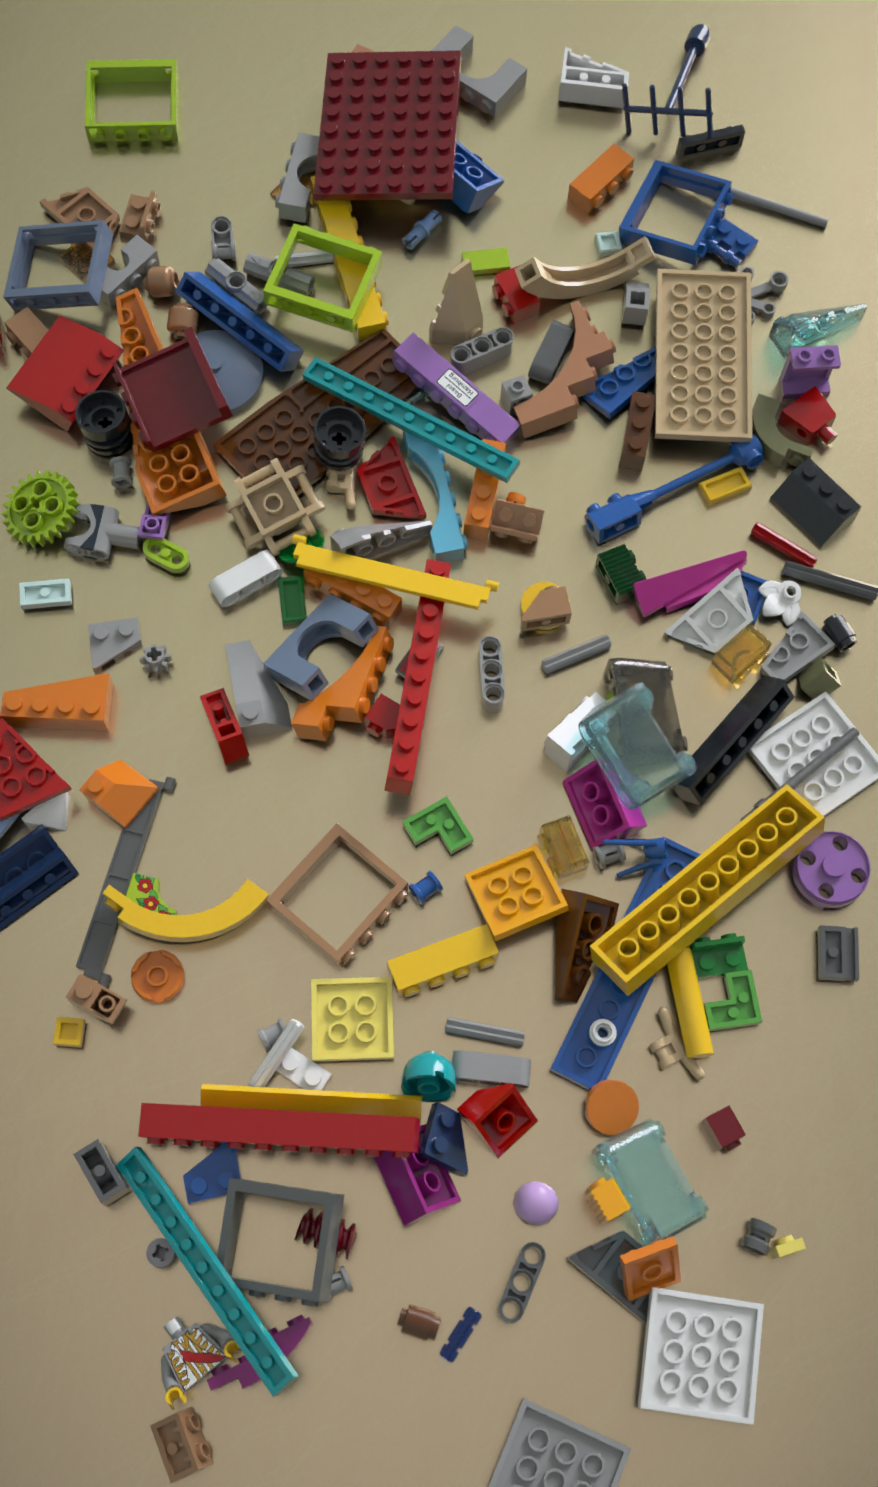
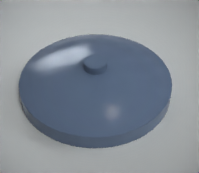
M210 330L196 334L231 413L234 414L243 410L255 400L263 385L264 371L261 357L227 331Z

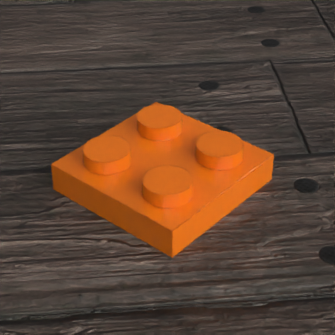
M673 1236L620 1255L624 1293L628 1301L650 1294L651 1287L663 1289L681 1282L678 1244Z

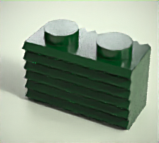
M625 544L598 554L596 559V565L617 604L634 598L633 584L646 580L644 572L642 570L639 571L635 565L636 558L633 551L628 550Z

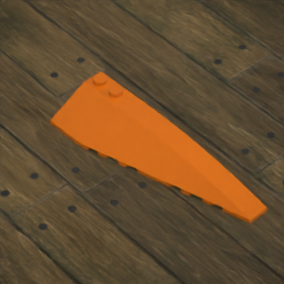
M138 288L117 296L116 306L118 323L121 330L120 340L124 350L122 357L123 366H127L164 349ZM131 405L128 406L129 413L133 411ZM131 419L130 427L133 434L136 475L153 515L204 506L227 496L201 432L153 453L149 445L144 446L138 435L141 428L139 425L135 426Z

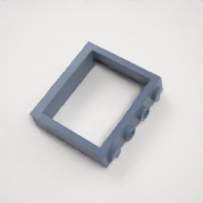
M104 220L19 227L3 298L14 311H21L26 307L30 310L99 306L113 233ZM95 242L86 284L26 288L35 246Z

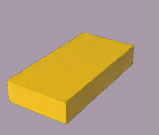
M741 466L700 482L698 489L709 507L751 490L752 484Z

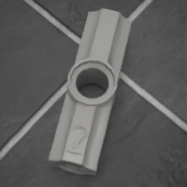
M252 252L248 253L243 266V272L268 281L277 259L270 260ZM287 265L278 287L308 296L313 290L315 276Z
M213 258L208 263L205 269V275L254 313L261 315L266 310L268 305L264 304L263 293L247 281L244 273L234 271L219 258Z

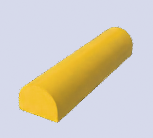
M685 948L668 962L667 966L687 1058H706L714 1055L692 951L691 948Z

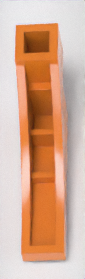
M377 626L379 630L373 635L363 653L337 681L319 693L313 701L308 700L305 703L298 704L291 725L299 738L327 741L330 731L334 728L335 720L363 722L365 714L370 710L372 696L378 689L381 673L385 671L388 655L394 647V640L387 627Z

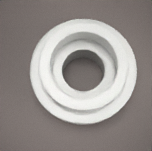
M607 1019L596 1020L589 1029L590 1039L594 1044L601 1047L612 1044L617 1035L616 1027ZM598 1030H606L607 1037H600L598 1035Z

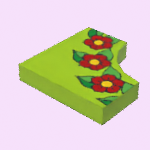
M133 873L126 894L127 898L148 910L162 914L177 915V910L167 906L162 901L159 894V879Z

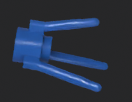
M665 837L654 839H604L602 841L604 845L644 846L645 857H650L651 859L617 873L616 876L618 878L650 866L661 865V859L668 858V847Z

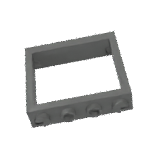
M229 1178L217 1258L239 1290L240 1288L249 1290L248 1295L265 1297L266 1293L275 1294V1300L292 1302L293 1297L302 1299V1305L318 1307V1302L329 1301L344 1195ZM244 1192L324 1205L312 1290L231 1276Z

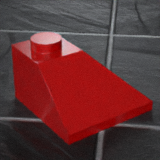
M512 1083L477 1090L457 1108L468 1126L497 1158L538 1122Z

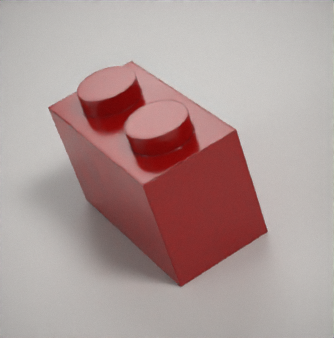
M518 266L496 274L494 285L492 286L495 298L500 299L505 316L510 317L513 324L539 315L540 307L538 296L522 289L514 270Z

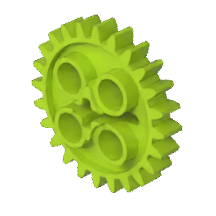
M46 470L44 475L37 471L34 478L28 474V481L26 482L20 479L19 483L21 486H12L14 493L6 495L10 501L3 503V506L7 509L1 512L6 518L2 521L7 526L6 531L15 540L20 541L24 545L29 543L32 547H35L38 542L41 546H44L46 539L53 543V536L57 535L59 538H62L60 531L62 529L69 531L67 523H74L75 520L71 516L78 514V511L74 508L80 504L76 499L78 493L74 490L75 487L64 475L60 476L56 471L51 474L49 470Z

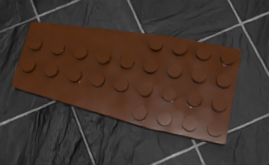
M384 329L379 330L329 362V364L404 402L420 389L406 373L398 371L392 362L394 350L400 343ZM301 380L267 402L214 442L213 445L214 449L243 478L271 464L270 461L277 458L284 472L303 465L306 470L305 475L310 485H313L326 474L328 469L319 463L313 450L315 422L321 412L335 406L349 407L358 412L365 423V439L384 421L305 380ZM275 472L250 486L252 487L277 473ZM297 479L290 481L297 496L300 495L303 490Z

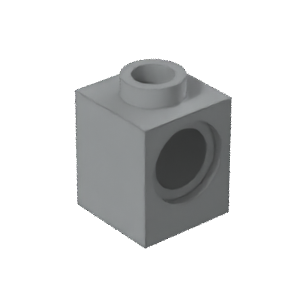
M524 375L504 381L501 384L500 398L510 416L515 415L514 406L533 397L531 388Z

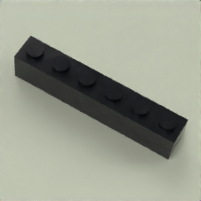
M762 675L672 777L669 783L680 799L701 806L795 697L784 679Z

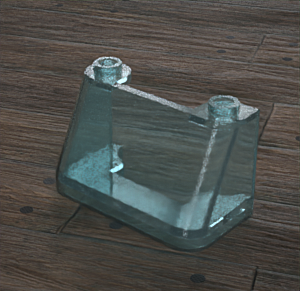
M642 682L592 708L578 724L582 739L623 803L630 810L646 804L688 778L697 770L693 757L683 751L676 754L650 713L654 701L653 694Z
M651 1118L596 1145L591 1151L597 1163L607 1164V1167L604 1169L605 1173L609 1174L611 1179L614 1178L631 1207L629 1212L636 1223V1229H643L640 1232L642 1235L640 1241L644 1247L653 1244L655 1241L678 1235L706 1219L705 1212L708 1211L706 1202L701 1195L697 1196L665 1141L663 1136L666 1133L663 1126L658 1120L654 1122Z

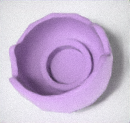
M532 1181L522 1184L515 1192L513 1205L519 1218L530 1224L541 1225L549 1223L556 1215L559 1201L556 1192L550 1186L543 1182Z

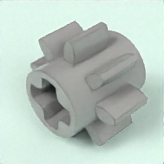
M153 642L152 646L142 648L144 656L140 657L139 660L141 664L145 665L146 673L152 671L159 676V672L169 670L167 662L172 661L171 654H166L167 648L165 645L160 648Z

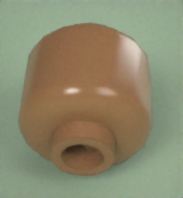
M171 266L151 267L147 272V276L144 277V287L154 298L174 296L180 282L178 272L174 271Z
M176 303L175 306L169 309L167 330L174 334V338L179 340L186 339L183 330L190 327L193 328L196 334L199 314L193 309V305Z

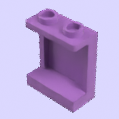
M838 345L790 348L779 377L782 399L799 398L814 386L818 388L824 397H828L831 392L828 380L833 369L841 367Z

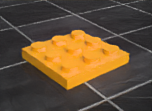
M536 844L464 874L465 880L495 941L569 911L568 904Z

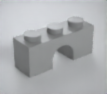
M138 235L121 248L123 262L127 266L122 270L106 268L100 300L110 308L116 305L117 296L138 287L144 277L147 276L148 270L151 267H158L160 264L157 250Z

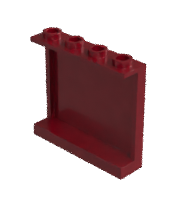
M192 327L183 330L186 339L127 366L119 368L116 362L112 363L116 371L112 373L117 386H122L124 389L121 396L126 406L131 405L133 410L129 413L134 425H139L141 431L138 432L140 440L144 446L149 445L153 453L233 417Z

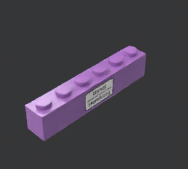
M414 332L394 350L392 362L396 369L406 373L417 387L423 388L429 393L434 402L442 404L453 418H458L464 423L470 433L478 435L481 439L504 442L506 446L518 434L521 426L519 422Z

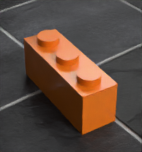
M613 144L569 184L568 199L587 214L594 208H598L603 203L604 198L609 194L615 193L623 181L630 179L634 172V158L616 144Z

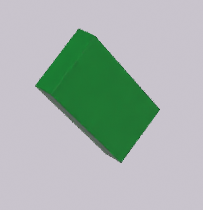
M302 576L278 578L283 626L300 625L307 618Z

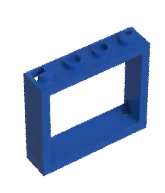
M655 160L619 226L620 242L625 245H631L645 236L649 240L654 253L696 265L699 258L704 257L708 241L714 238L716 225L718 222H722L726 206H730L734 197V194L731 193L732 181ZM661 183L717 199L694 245L637 229Z

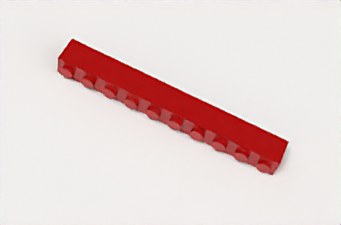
M427 559L424 573L449 578L451 563ZM419 597L384 791L410 795L445 603L442 601Z
M141 1103L138 1137L146 1138L147 1144L164 1145V1140H174V1145L190 1146L191 1141H200V1147L217 1148L219 1142L228 1143V1148L244 1149L245 1144H255V1150L272 1151L273 1145L282 1146V1151L299 1152V1147H310V1153L327 1154L328 1148L338 1149L337 1154L354 1155V1150H364L365 1156L382 1157V1152H393L394 1158H410V1153H418L420 1119L407 1116Z

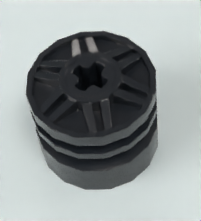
M108 390L93 391L84 396L77 404L75 410L76 421L90 450L99 455L109 456L120 453L130 445L133 440L130 427L131 418L128 415L125 402L118 394Z
M335 406L321 412L316 419L313 450L316 459L324 467L335 471L349 470L357 465L362 458L366 427L363 418L358 412L349 407Z

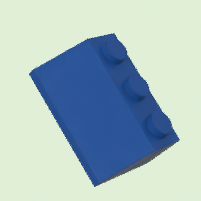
M456 140L453 199L451 200L468 214L482 208L501 187L504 179Z

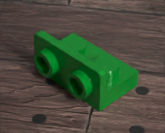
M736 933L722 935L721 939L711 940L710 937L697 938L695 943H692L689 947L692 951L697 978L724 976L725 973L748 970L743 947L745 937L737 936Z

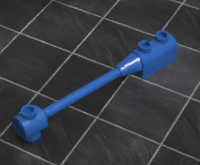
M752 435L751 442H731L729 454L654 490H647L632 495L627 494L623 497L619 493H615L608 498V504L600 507L598 503H594L587 508V514L584 516L586 525L598 544L608 541L641 525L642 511L658 498L733 462L740 467L746 465L748 469L756 468L764 459L762 445L759 439Z

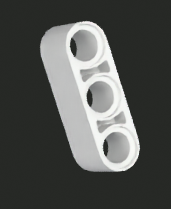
M264 550L216 576L210 581L208 587L222 607H228L278 579L283 570L271 552Z

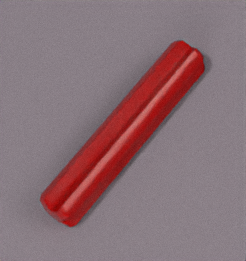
M757 522L751 530L754 536L802 565L812 568L815 566L818 560L816 556L763 524Z

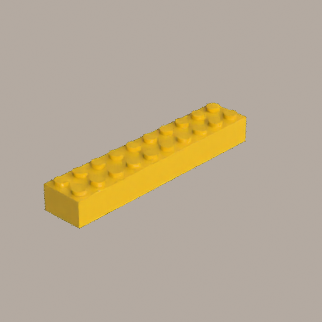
M786 784L591 944L592 960L629 996L823 834L825 817Z

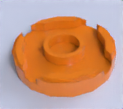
M165 950L144 953L136 960L131 969L133 990L142 1000L151 1004H162L171 1001L180 993L184 985L185 972L182 963L174 954Z
M600 1081L591 1088L585 1100V1116L590 1125L602 1134L611 1136L622 1134L631 1128L637 1119L639 1111L638 1097L634 1090L622 1081Z

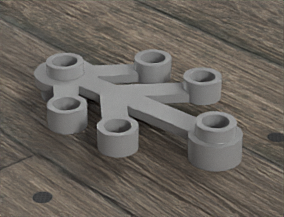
M744 266L740 272L751 273L752 280L754 276L753 268ZM775 271L771 274L768 282L751 288V308L761 311V315L764 318H772L776 311V306L771 302L765 303L753 298L770 291L778 293L785 290L789 281L788 275L783 271ZM751 311V324H752V325H753L754 320H755V317H756V315H755V313H754L753 311Z

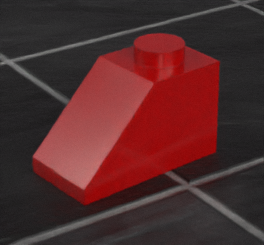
M381 693L364 717L366 730L376 737L394 738L400 704Z

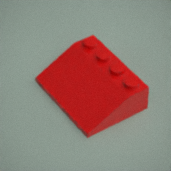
M59 315L6 389L65 431H68L76 420L75 410L77 404L84 396L98 390L113 369L112 363L118 362L124 350L104 335Z

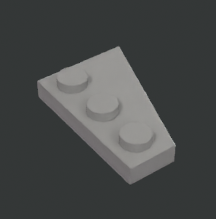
M801 611L792 627L790 626L784 638L776 645L763 663L760 672L763 675L784 679L787 682L819 658L832 651L835 643Z

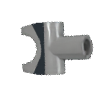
M79 504L74 507L78 514L72 516L89 524L90 528L83 535L65 539L64 548L69 552L87 558L106 560L109 558L112 545L139 549L142 538L138 537L139 527L117 524L119 511L115 508L97 504Z

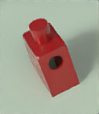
M816 386L783 409L777 422L805 444H810L819 437L826 445H829L837 437V434L831 429L836 413Z

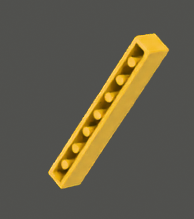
M315 176L310 177L311 194L314 200ZM314 200L324 233H330L335 237L352 240L357 244L364 245L362 236H358L356 232L358 231L357 220L355 217H351L350 214L352 212L350 200ZM333 254L335 270L347 308L350 309L368 265ZM376 281L354 329L358 342L369 338L379 330H385L386 326L389 325L386 311L382 312L381 294L380 292L376 293L374 288L376 287Z

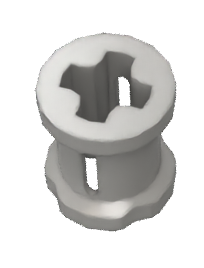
M118 456L109 461L113 471L111 484L116 488H127L133 484L129 468L132 463L128 457Z
M623 845L593 847L594 857L600 869L605 868L609 863L626 860Z
M282 1018L265 1029H257L266 1052L275 1044L286 1027Z
M344 1266L340 1267V1271L333 1273L329 1300H331V1296L348 1290L350 1292L353 1290Z

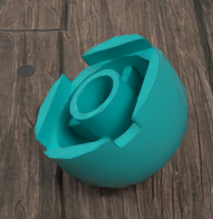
M425 1051L414 1056L404 1067L401 1078L402 1092L405 1095L424 1096L422 1102H439L449 1099L451 1092L455 1093L456 1075L453 1065L447 1058L434 1051Z

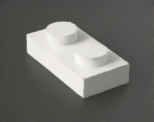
M292 1047L276 1069L277 1073L304 1090L323 1091L332 1077L330 1072Z

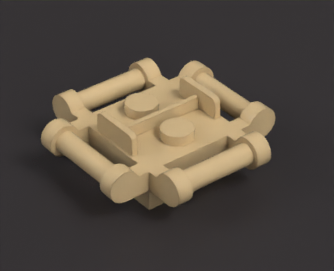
M277 458L271 460V464L242 479L239 477L233 480L241 496L225 505L227 512L232 514L245 539L244 544L246 548L252 549L265 541L273 557L280 554L279 551L292 545L294 534L305 537L316 535L317 532L309 517L321 513L326 508L323 502L318 500L305 475L306 470L304 466L299 465L284 472ZM275 472L277 473V474H275V475H273V476H271V477L265 479L264 481H262V482H260V483H258V484H256V485H254V486H252V487L246 489V487H248V486H250V485H252V484H254V483H256V482L262 480L263 478H265V477H267V476H269V475H271V474H273V473H275ZM297 479L310 506L303 507L290 481ZM244 505L247 506L260 531L253 535L240 510ZM303 522L305 527L274 543L272 536H278L297 526V523Z

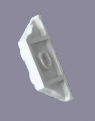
M736 568L665 631V634L713 654L720 651L753 622L740 570Z

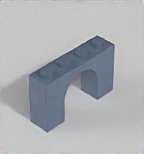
M329 594L263 665L275 681L313 701L329 682L319 667L306 661L310 650L320 641L330 637H343L363 647L379 629L370 613Z

